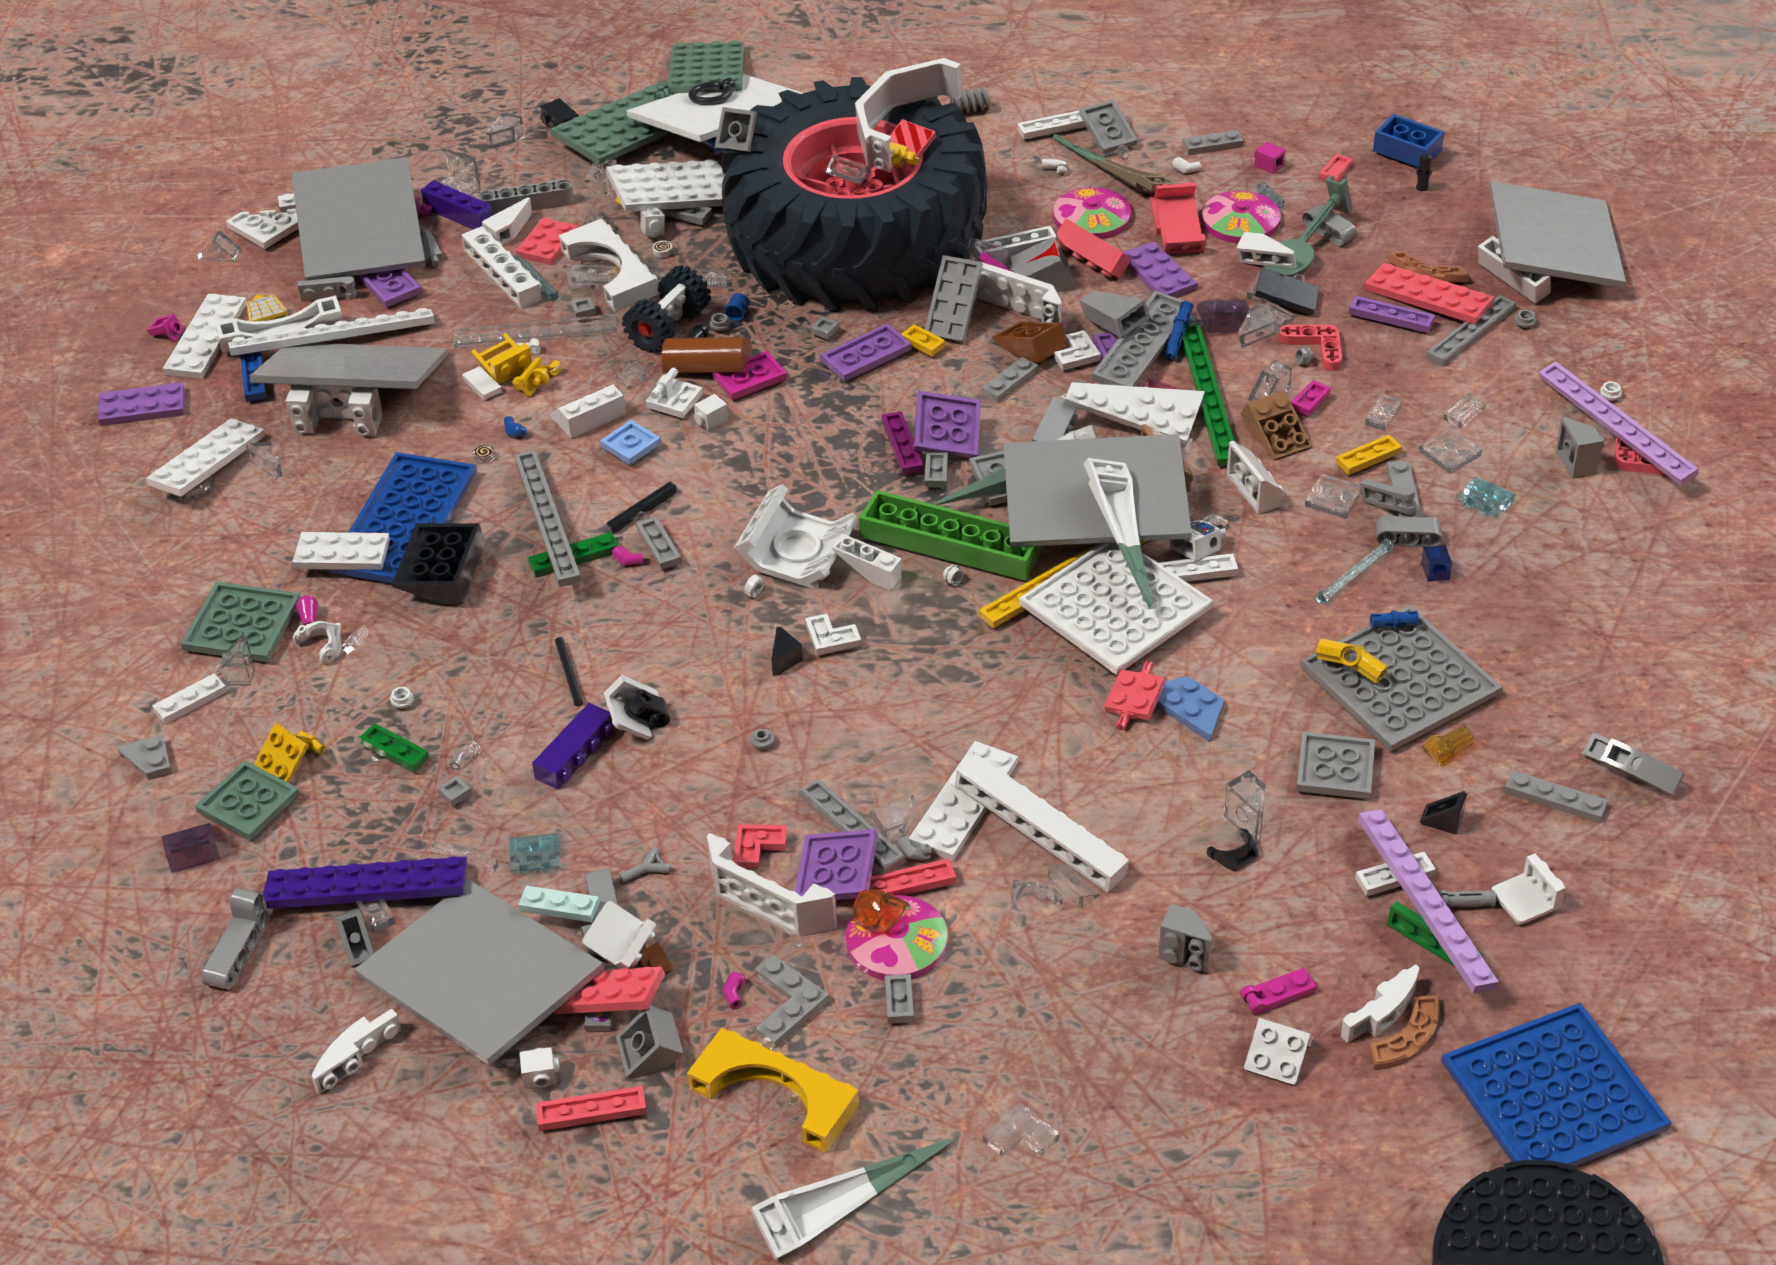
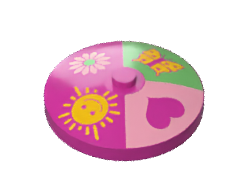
M1098 187L1079 188L1069 191L1058 198L1053 207V220L1059 229L1064 220L1068 219L1098 238L1106 239L1121 233L1128 227L1131 221V206L1126 198L1112 190Z
M1228 191L1210 198L1204 204L1201 220L1206 231L1212 236L1226 242L1239 243L1244 232L1260 233L1268 237L1272 236L1279 228L1281 213L1277 204L1262 194L1251 191Z
M892 895L868 902L854 913L846 929V948L852 962L867 975L884 981L887 975L911 974L912 980L927 974L943 959L948 945V931L942 915L929 903L910 896Z

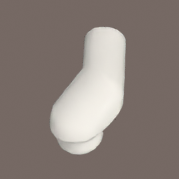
M1177 157L1172 162L1173 167L1182 174L1201 171L1199 161L1189 163L1183 158Z
M1042 159V169H1057L1058 174H1065L1067 172L1068 165L1065 161Z

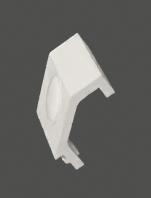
M781 484L767 492L734 548L755 571L816 590L821 580H824L829 575L831 565L838 559L832 547L843 534L849 536L853 533L854 525L858 518L851 513L836 521H828L795 510L784 499L788 488Z

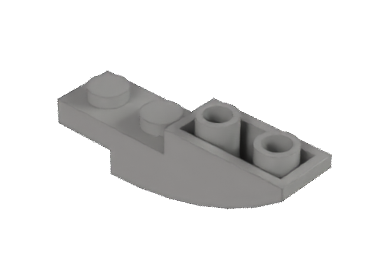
M1595 732L1592 733L1582 752L1588 758L1623 772L1635 780L1674 796L1685 775L1681 771L1635 748Z

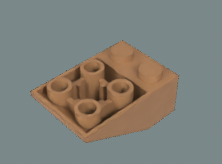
M1285 390L1248 402L1240 413L1249 432L1273 460L1312 447Z

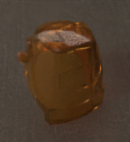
M878 889L862 890L853 906V919L858 926L871 933L889 931L898 923L906 907H910V904L886 891Z

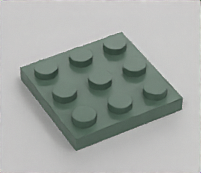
M244 760L198 802L195 808L199 814L252 841L300 795L299 788Z

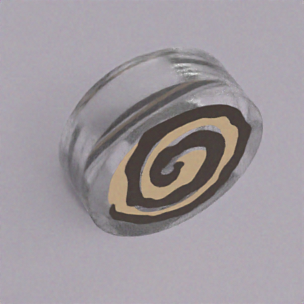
M488 444L476 446L473 449L474 460L480 464L491 462L495 458L494 448Z

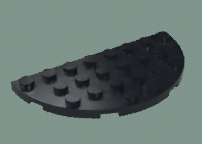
M1549 1160L1509 1162L1489 1172L1484 1171L1471 1179L1453 1196L1446 1206L1438 1223L1432 1246V1265H1664L1658 1241L1645 1223V1217L1620 1190L1595 1174L1590 1175L1574 1169L1573 1165Z

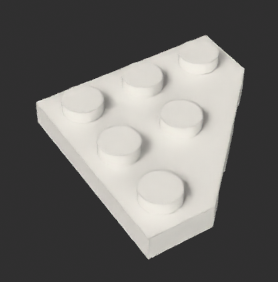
M287 209V212L276 213V210L260 211V214L249 215V212H240L226 221L227 228L263 249L272 246L299 229L296 209Z

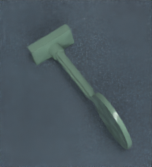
M1329 175L1326 179L1330 197L1327 200V204L1299 239L1279 242L1294 251L1297 263L1296 269L1263 265L1264 268L1289 277H1295L1311 267L1314 261V249L1307 243L1332 210L1349 214L1353 209L1347 179L1337 182L1334 181L1332 175Z

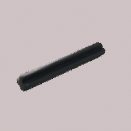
M673 482L666 483L606 523L607 529L612 533L617 532L675 494L677 486Z

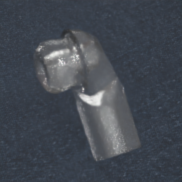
M470 741L458 746L450 761V768L460 770L465 760L478 755L480 744L476 741Z

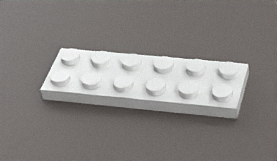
M208 294L164 365V375L203 379L221 349L215 323L235 318L239 319L247 305L246 297Z
M231 418L146 478L147 485L181 497L264 438V429Z
M974 741L909 837L911 844L914 847H919L921 844H929L932 847V854L954 861L988 809L955 786L957 769L974 754H977L1010 776L1018 764V756Z

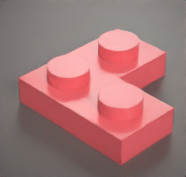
M738 824L734 862L744 869H759L761 850H786L787 825Z

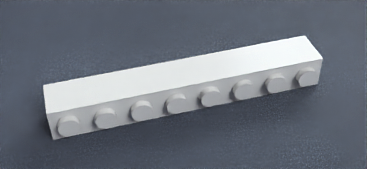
M974 754L957 769L955 786L1107 893L1127 875L1129 860L1122 853L1115 851L1102 839L1092 835L1083 826L1069 819L1063 812L1056 810L1047 801L1039 798L1029 791L1026 786L1010 778L1007 773L997 769L988 760Z

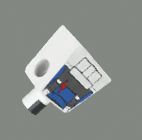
M1203 520L1190 522L1191 538L1170 539L1171 549L1197 561L1220 550L1221 538L1226 536V530L1223 525L1213 526Z

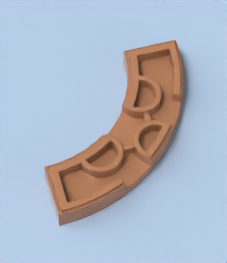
M1407 252L1388 253L1387 260L1399 268L1428 275L1442 281L1469 282L1470 275L1460 266L1436 264L1435 267L1424 265L1422 260L1411 256Z
M1438 995L1412 997V1015L1407 1027L1401 1033H1397L1386 1040L1370 1043L1369 1051L1374 1070L1402 1064L1415 1057L1428 1045L1438 1025L1440 1013Z

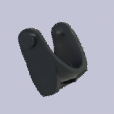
M1243 828L1238 830L1239 837L1245 842L1240 848L1225 851L1210 846L1206 851L1210 858L1212 857L1221 865L1231 870H1236L1259 856L1252 835L1247 829Z

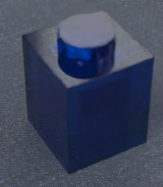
M1446 545L1423 547L1421 565L1427 581L1450 580L1452 560Z

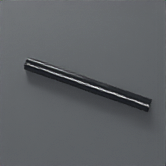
M558 637L555 639V644L574 705L581 706L583 699L564 639Z

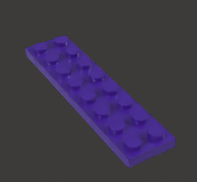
M452 856L438 859L426 858L423 860H401L384 863L328 865L325 867H302L288 870L277 869L268 871L263 896L267 909L464 895L468 861L467 856Z

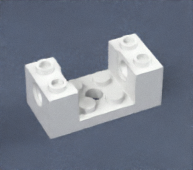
M291 385L286 398L293 433L314 434L320 418L354 420L353 430L355 436L375 437L383 416L378 388ZM333 398H338L342 402H337Z

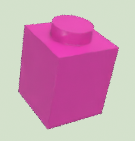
M1266 142L1255 150L1254 166L1274 174L1284 166L1286 150Z

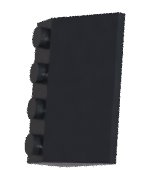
M416 523L392 582L393 588L440 604H463L485 546L480 524Z

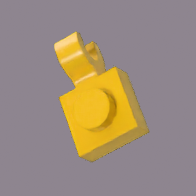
M890 142V149L893 150V156L891 157L892 165L900 168L903 167L904 163L917 166L920 158L915 157L916 153L911 152L907 146Z

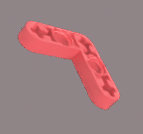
M1283 325L1279 328V342L1287 345H1320L1323 367L1330 371L1338 370L1341 367L1342 353L1337 327L1333 325Z
M1615 436L1614 465L1618 469L1666 475L1653 464L1643 463L1642 461L1648 460L1631 447L1625 448L1620 446L1627 444Z

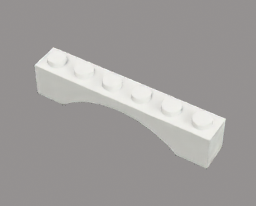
M332 296L315 300L301 311L280 319L245 321L235 318L217 322L215 325L222 353L230 352L228 341H232L233 338H251L256 334L270 335L280 330L289 332L299 327L308 329L314 328L318 324L333 325L338 321H342V314L337 297Z

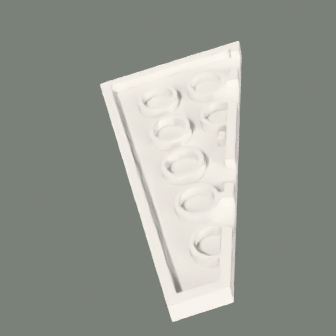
M1072 382L1064 404L1141 430L1143 424H1147L1164 435L1179 434L1180 444L1186 445L1205 391Z

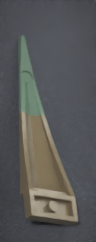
M1055 133L1053 135V139L1143 195L1149 192L1154 193L1158 185L1176 184L1165 176L1121 165L1089 152Z

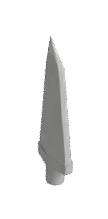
M422 229L425 263H431L433 267H438L439 259L443 257V253L431 232Z

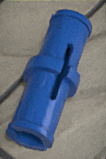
M1391 610L1390 613L1370 614V626L1372 629L1380 627L1397 629L1399 626L1419 625L1418 611L1397 612V610Z

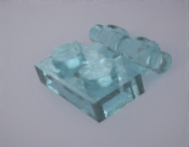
M1475 477L1465 488V492L1458 494L1457 500L1463 502L1464 506L1481 510V513L1484 515L1498 517L1500 511L1504 512L1514 501L1515 494Z
M559 833L510 838V872L520 871V874L528 873L529 870L542 869L545 872L550 871L551 868H560Z

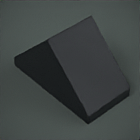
M782 627L776 628L771 658L773 676H778L803 661L802 644Z
M1463 791L1426 804L1419 822L1424 826L1457 835L1464 816L1467 793Z

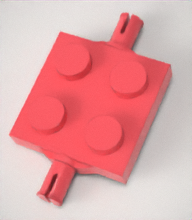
M1145 661L1141 672L1120 670L1104 705L1105 711L1120 716L1116 727L1120 730L1126 729L1129 719L1150 720L1166 684L1164 677L1150 675L1154 664L1150 661L1149 663Z

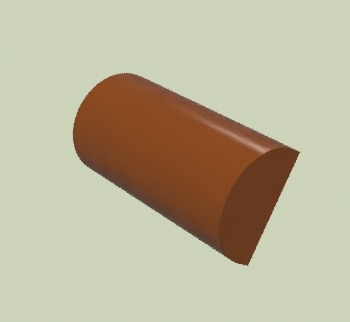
M748 337L666 338L663 343L661 356L663 373H668L671 368H676L678 372H743L753 352L751 341Z

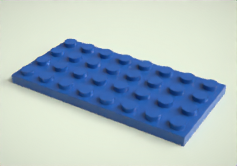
M396 452L348 532L389 533L390 542L382 570L329 569V572L392 583L416 523H448L477 472L476 465Z

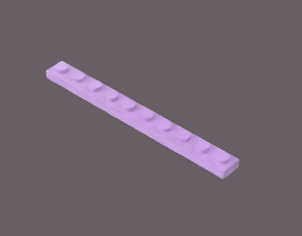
M1556 361L1539 372L1540 379L1680 486L1699 475L1696 466Z
M1383 810L1359 813L1358 822L1471 992L1474 994L1497 989L1499 981Z

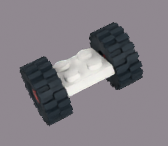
M683 265L675 266L658 284L660 286L658 292H661L659 296L662 299L659 303L655 305L654 301L650 300L648 302L647 299L637 301L622 317L624 320L622 326L626 327L623 330L629 334L627 338L634 341L633 345L636 347L639 345L640 350L644 351L646 349L648 353L660 352L665 339L675 337L676 330H674L675 323H673L675 320L678 321L681 316L685 319L688 317L692 319L710 303L711 296L709 294L711 290L707 288V281L703 282L702 279L704 277L702 275L698 276L695 269L691 271L689 266L685 268Z

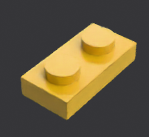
M915 324L901 334L912 343V347L931 357L945 348L944 339Z

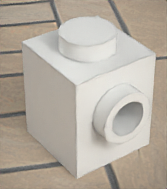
M648 208L646 211H640V229L645 236L655 238L658 235H664L665 216L658 208Z
M551 1047L520 1052L524 1089L556 1085V1074L560 1073V1064L558 1057L553 1058Z

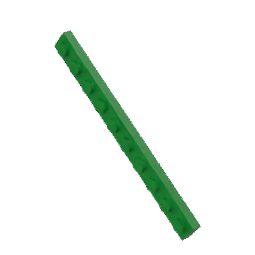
M1189 324V327L1185 330L1182 345L1195 390L1205 391L1200 408L1217 466L1228 465L1229 442L1234 441L1200 324Z

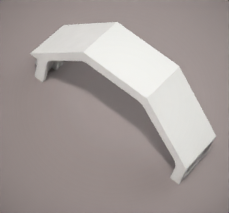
M942 58L886 71L857 100L855 109L858 137L868 171L872 167L889 173L894 169V165L891 164L893 150L890 149L889 143L892 140L891 136L872 129L896 106L939 95L959 100L963 96L961 64Z

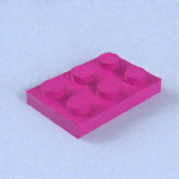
M768 351L751 356L743 372H712L715 381L731 400L787 380V372Z

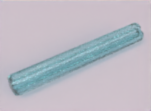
M520 254L513 256L516 261L521 263L525 270L530 272L535 280L540 282L542 286L541 292L550 301L558 299V291Z

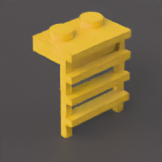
M507 333L503 334L505 341L478 354L475 349L471 351V354L476 358V362L480 363L483 370L487 371L499 385L523 373L525 365L532 363L528 345L523 343L517 346Z

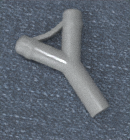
M653 847L642 864L619 874L622 883H625L646 872L669 873L671 865L664 863L658 856L659 849Z

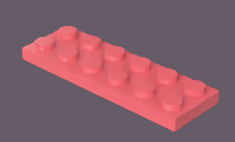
M1383 263L1365 282L1364 290L1472 324H1476L1494 304V296Z

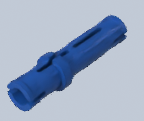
M1189 301L1181 302L1179 312L1174 317V327L1163 355L1168 360H1176L1185 330L1189 327V318L1194 307Z

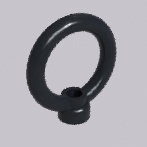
M730 77L722 80V82H705L694 86L689 91L688 97L696 104H718L728 100L735 91L736 86ZM709 89H719L722 93L714 97H699L696 95L701 91Z

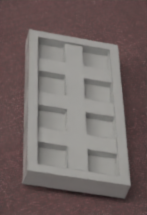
M943 255L925 326L926 331L942 339L965 342L983 268L982 262Z

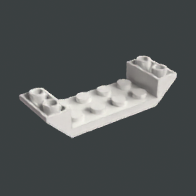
M983 263L975 300L980 299L1041 319V322L1061 323L1062 302L1053 285Z
M711 833L707 835L710 868L717 896L798 936L834 930L837 927L835 893L831 890L813 883L807 892L800 896L795 891H789L779 886L776 882L757 875L754 871L738 866L732 861L730 842Z

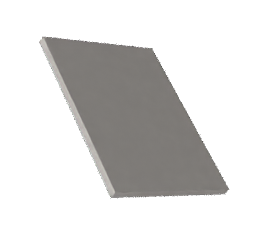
M407 157L291 173L305 280L348 277L426 266Z
M1490 181L1488 188L1503 268L1624 288L1626 279L1606 200Z
M327 343L302 344L281 348L250 375V381L252 383L417 389L448 356V348Z
M1179 434L1003 443L1010 547L1116 542L1088 484L1090 479L1084 467V462L1087 458L1126 463L1132 477L1139 541L1188 539L1192 537Z
M467 880L465 882L464 895H451L444 898L354 970L356 976L487 1065H490L605 968L598 959L476 883Z

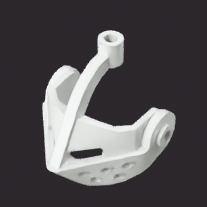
M316 621L306 626H299L293 635V642L300 645L312 637L328 636V643L320 650L319 659L323 664H328L338 657L342 649L340 623Z

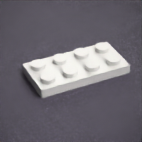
M301 532L292 561L294 569L382 570L390 542L389 533Z

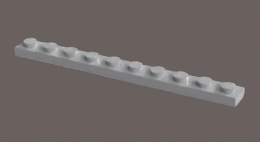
M533 450L514 455L559 587L581 582L578 567L536 451Z

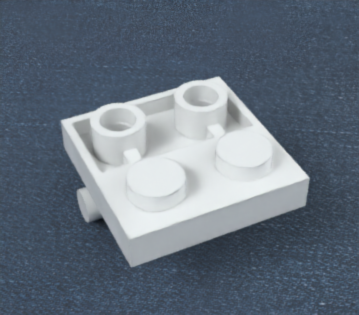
M671 368L667 374L662 375L656 382V387L646 400V407L684 418L703 395V387L674 379L678 374V370Z

